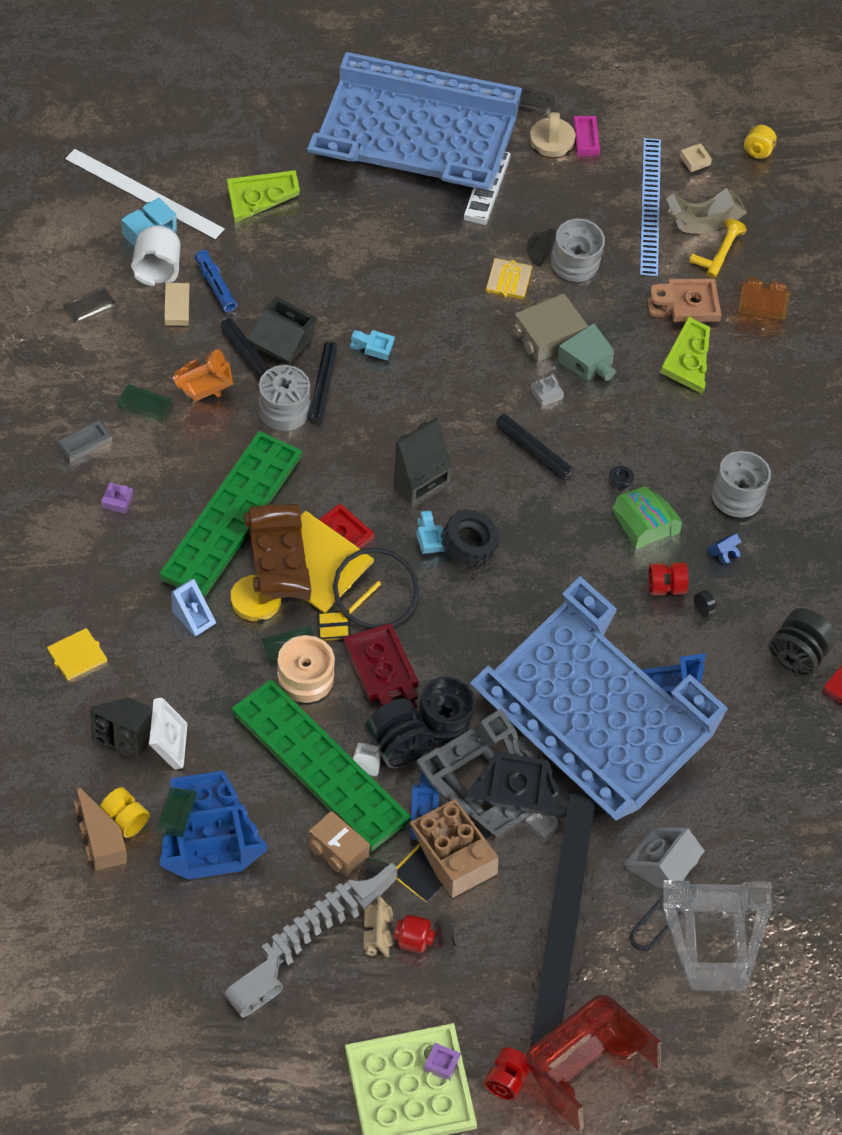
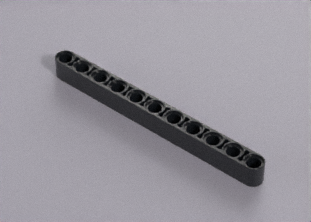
M569 793L529 1053L532 1056L556 1060L558 1056L595 801L589 795Z

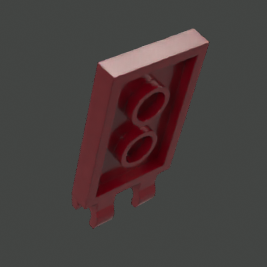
M391 623L343 637L345 649L370 702L377 700L380 708L391 702L393 698L403 696L404 699H409L414 707H418L415 700L418 699L415 688H418L419 681Z

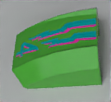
M646 486L619 495L612 508L613 513L635 549L680 533L682 520L675 510L661 495Z

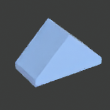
M190 579L171 592L172 612L194 636L216 624L194 579Z

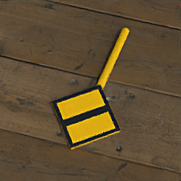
M377 581L347 612L351 614L381 585V582ZM327 611L325 614L317 612L319 639L323 641L340 640L351 635L350 620L341 611Z

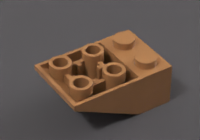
M456 799L410 822V826L437 878L452 898L498 874L499 857Z

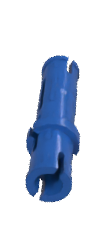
M207 250L197 252L194 258L202 270L203 278L209 282L225 312L233 311L237 307V302L221 277L219 266L214 264Z

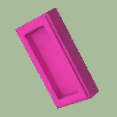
M574 116L573 127L576 135V155L599 156L600 146L596 116Z

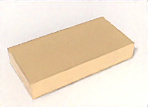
M165 283V325L189 326V283Z

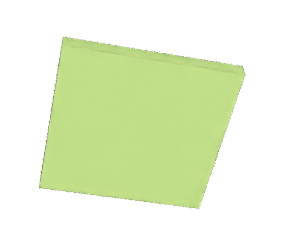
M454 1023L345 1045L363 1135H449L477 1129L462 1056H460L450 1081L447 1078L445 1080L433 1075L431 1072L424 1071V1065L435 1043L460 1052Z

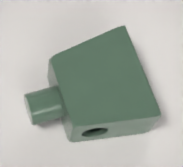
M595 324L590 325L559 345L557 361L584 380H590L599 374L605 381H608L616 372L611 366L614 350Z

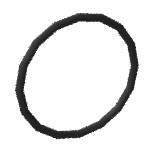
M377 547L360 549L346 557L336 570L332 586L335 602L343 615L356 625L368 629L386 624L373 625L361 622L349 614L340 601L338 582L342 570L349 561L362 554L377 552L392 556L405 566L412 577L414 595L412 604L406 613L391 623L393 627L407 620L416 608L419 596L417 575L409 563L395 552Z

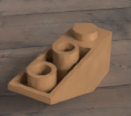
M78 788V799L73 800L76 815H81L83 822L79 823L82 839H88L89 845L85 846L88 862L93 861L95 870L126 864L127 854L121 828L81 788Z

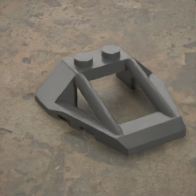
M502 709L483 719L474 728L441 748H436L416 761L428 782L448 802L456 799L472 822L494 838L533 813L494 806L486 812L483 811L477 802L464 800L468 791L452 772L481 754L489 762L495 754L491 748L502 740L507 753L523 756L522 753L520 754L516 730Z

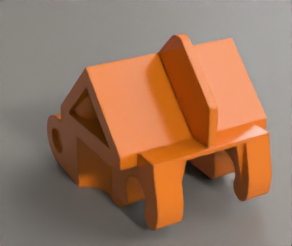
M220 349L210 352L206 356V364L200 366L197 359L176 370L173 376L176 386L179 389L182 388L193 400L198 401L211 394L221 397L220 390L234 385L230 364L225 361Z

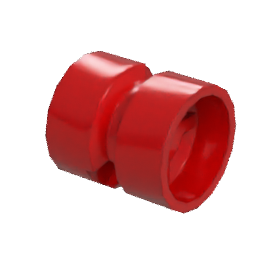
M671 562L669 566H666L665 563H650L648 568L650 595L665 596L667 592H670L672 595H686L688 592V569L686 562ZM664 574H667L668 584L666 585L664 583Z
M504 1047L500 1050L494 1062L495 1067H492L487 1074L484 1086L496 1097L506 1101H514L523 1087L522 1082L529 1076L533 1063L522 1052Z

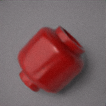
M406 915L403 920H398L394 940L398 941L400 949L423 953L427 945H433L436 930H431L429 919Z

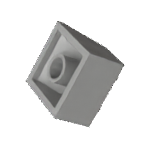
M652 827L623 865L657 888L677 889L683 883L689 871L698 863V859L704 853V849L689 828Z

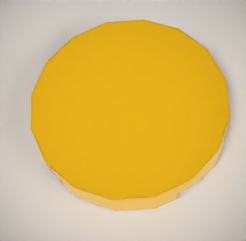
M249 575L241 578L234 584L231 590L232 608L242 619L251 622H258V619L267 620L278 612L281 598L266 604H259L258 592H254L253 577H256V575Z

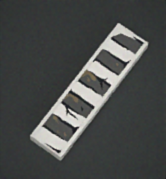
M505 152L493 189H473L464 214V220L487 225L511 153Z

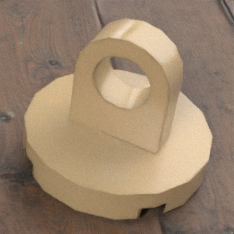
M550 112L549 118L536 122L531 128L530 143L534 150L536 148L543 156L560 157L565 155L567 151L572 150L576 135L572 126L560 119L559 112Z

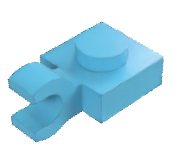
M354 330L350 347L356 350L365 348L364 354L388 360L395 337L374 330L371 331L370 335Z
M422 511L420 513L422 518L417 520L419 527L416 531L422 554L444 552L445 548L441 543L442 525H434L431 511Z

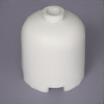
M151 226L140 232L135 243L131 263L134 277L141 283L149 286H154L155 283H172L178 276L180 261V240L171 229L164 226Z

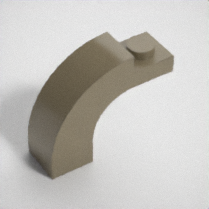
M727 187L715 197L702 203H688L674 193L666 198L670 206L668 211L675 219L679 230L691 234H702L725 227V220H738L747 213L740 197Z

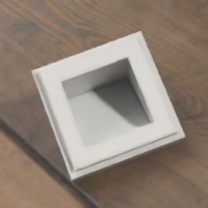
M358 743L353 760L369 775L377 776L382 756L378 752V747Z

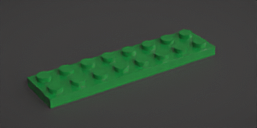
M258 431L160 571L159 579L177 588L190 579H194L203 598H205L250 533L249 527H245L244 512H248L249 506L270 504L302 457V450Z
M272 679L232 707V714L330 812L335 813L370 844V852L411 822V816Z

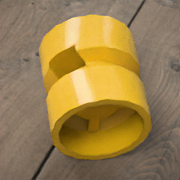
M119 787L112 791L100 805V808L121 828L122 835L125 838H130L137 834L150 818V813L139 802H135V798L124 787Z

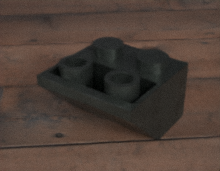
M276 296L264 308L247 343L289 365L313 339L317 318Z
M128 697L92 706L90 709L92 738L101 745H109L117 749L124 756H132L138 759L150 741L152 708Z

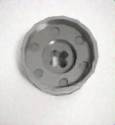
M576 218L561 224L556 232L551 254L553 270L561 278L572 282L587 281L595 276L599 269L605 245V236L602 230L595 223L586 219Z
M274 366L267 370L260 378V418L267 426L280 431L294 430L302 426L308 419L310 412L309 378L302 370L294 366Z
M747 451L732 452L725 456L720 463L713 486L712 498L715 505L722 512L733 517L743 518L757 513L763 504L771 479V470L768 463L762 457Z

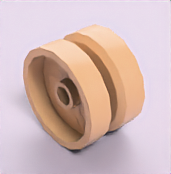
M303 635L287 641L280 649L278 655L277 681L279 687L296 702L309 703L325 697L333 687L335 657L332 648L325 641L315 636Z

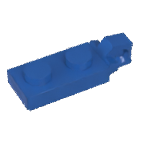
M422 771L420 785L414 784L412 789L411 822L437 809L439 805V793L428 782ZM410 827V840H418L413 829Z

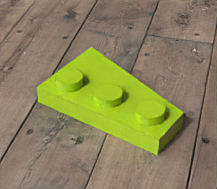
M296 170L227 179L234 224L296 197L300 193Z
M688 317L660 373L703 394L705 390L704 381L707 370L706 358L709 347L710 327Z

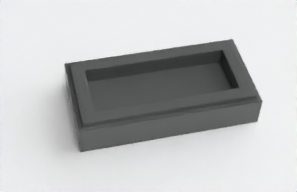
M98 420L58 440L57 446L71 463L111 443L112 436L102 422Z

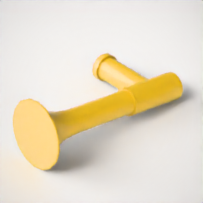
M725 220L724 226L727 229V234L713 261L697 256L694 253L690 258L691 264L708 268L706 275L711 279L716 278L735 237L744 235L747 231L745 225L738 220Z

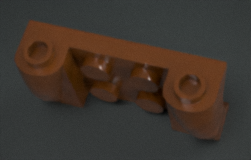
M299 504L249 506L248 512H244L245 527H249L256 575V577H253L254 592H258L259 604H266L272 600L284 597H294L310 601L312 590L309 569L306 566Z

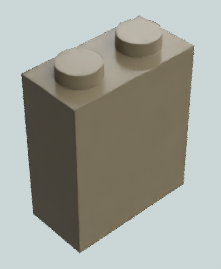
M564 293L515 313L514 324L512 325L515 336L517 338L520 337L527 353L532 354L537 362L558 354L559 345L589 327Z

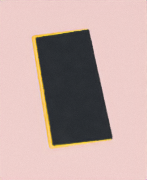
M474 823V825L477 827V829L480 831L483 837L487 840L490 837V835ZM420 843L396 867V879L425 902H428L443 886L437 878Z

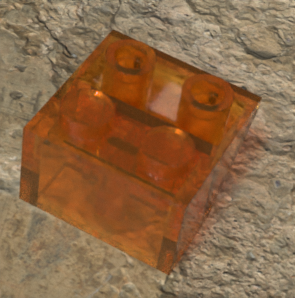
M747 277V281L741 282L738 313L786 320L790 290L783 282L771 281L769 285L762 284L761 279Z

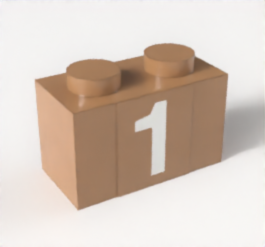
M332 811L309 830L308 844L310 849L317 855L321 854L334 871H340L346 877L369 858L370 844Z

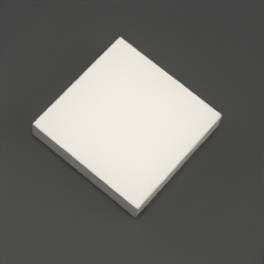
M162 697L153 700L149 745L175 770L181 769L184 766L188 723Z

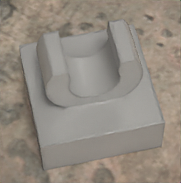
M554 375L531 383V391L542 407L563 399L564 392Z

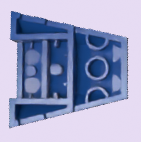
M224 770L171 778L168 808L173 796L191 798L193 803L182 835L164 833L160 867L189 880L241 872L267 851L266 843L264 840H261L258 829L249 819L244 805L238 800V795ZM173 798L165 821V832L181 834L192 800ZM185 801V804H187L186 802H188V805H183L187 806L185 807L186 809H184L185 814L179 815V811H183L180 810V808H183L181 807L182 802ZM172 810L178 811V812H175V813H177V815H175V816H176L175 819H170V816H171V815H174V814H171V813H173ZM176 820H181L182 822L179 823L180 826L175 827V826H176L175 824H177V823H175V822H180V821H176Z

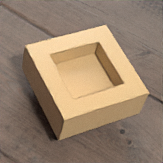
M701 143L683 149L680 152V157L690 172L711 165L712 158Z

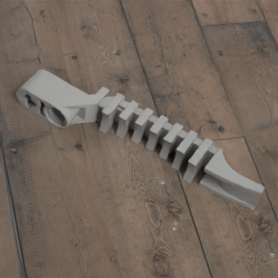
M393 862L371 879L364 881L349 879L343 886L340 883L335 887L334 893L328 892L325 895L324 901L318 900L315 902V908L305 910L303 912L304 916L301 919L299 917L295 918L292 926L289 927L287 925L282 928V934L278 935L276 933L272 936V948L268 943L262 946L263 956L266 961L233 983L224 994L241 1017L252 1014L281 992L283 985L277 979L279 965L284 961L287 965L294 962L290 947L296 954L302 951L299 938L307 944L311 941L309 936L310 929L316 936L322 933L320 921L328 929L332 927V914L342 923L346 920L343 906L355 919L359 916L357 902L364 909L389 888L397 878V868Z

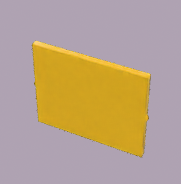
M305 511L301 515V532L312 590L311 599L307 602L325 614L335 603L332 586L336 570L346 557L360 549ZM362 554L348 562L340 574L338 582L339 597L347 589L351 588L352 584L374 562L371 556Z

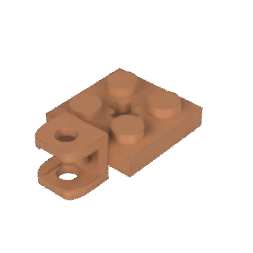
M668 279L667 284L651 286V297L647 301L649 315L653 317H671L672 314L673 322H686L688 317L699 322H720L722 315L715 279ZM662 292L663 295L658 296L657 293ZM695 298V300L699 302L694 303L691 302L690 299ZM654 305H660L662 308L656 309Z

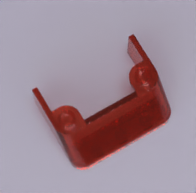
M598 995L592 998L529 1048L526 1054L527 1066L550 1106L579 1132L584 1130L583 1107L575 1099V1091L568 1082L606 1051L618 1060H627L639 1052L657 1069L662 1066L661 1041L607 995Z

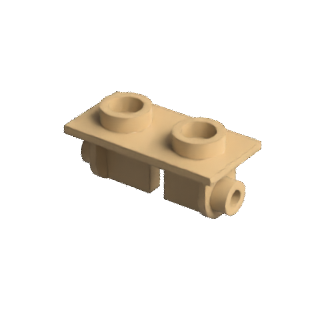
M381 896L378 897V903L372 902L365 908L364 927L366 929L374 927V929L364 931L363 949L369 956H374L377 954V951H381L387 958L389 957V947L392 946L390 922L393 921V911Z

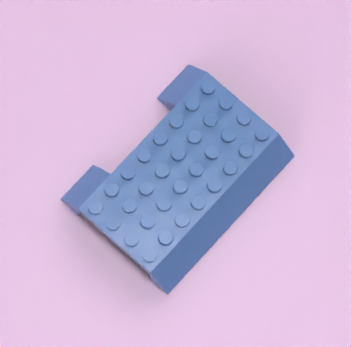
M346 52L340 66L339 84L320 132L313 133L307 152L347 161L367 162L442 178V181L490 190L493 189L515 126L522 88Z
M580 576L562 593L565 602L495 670L487 666L470 685L497 710L502 709L509 721L614 820H617L640 809L713 736L728 709L690 674L671 692L673 698L670 697L603 636L617 609Z

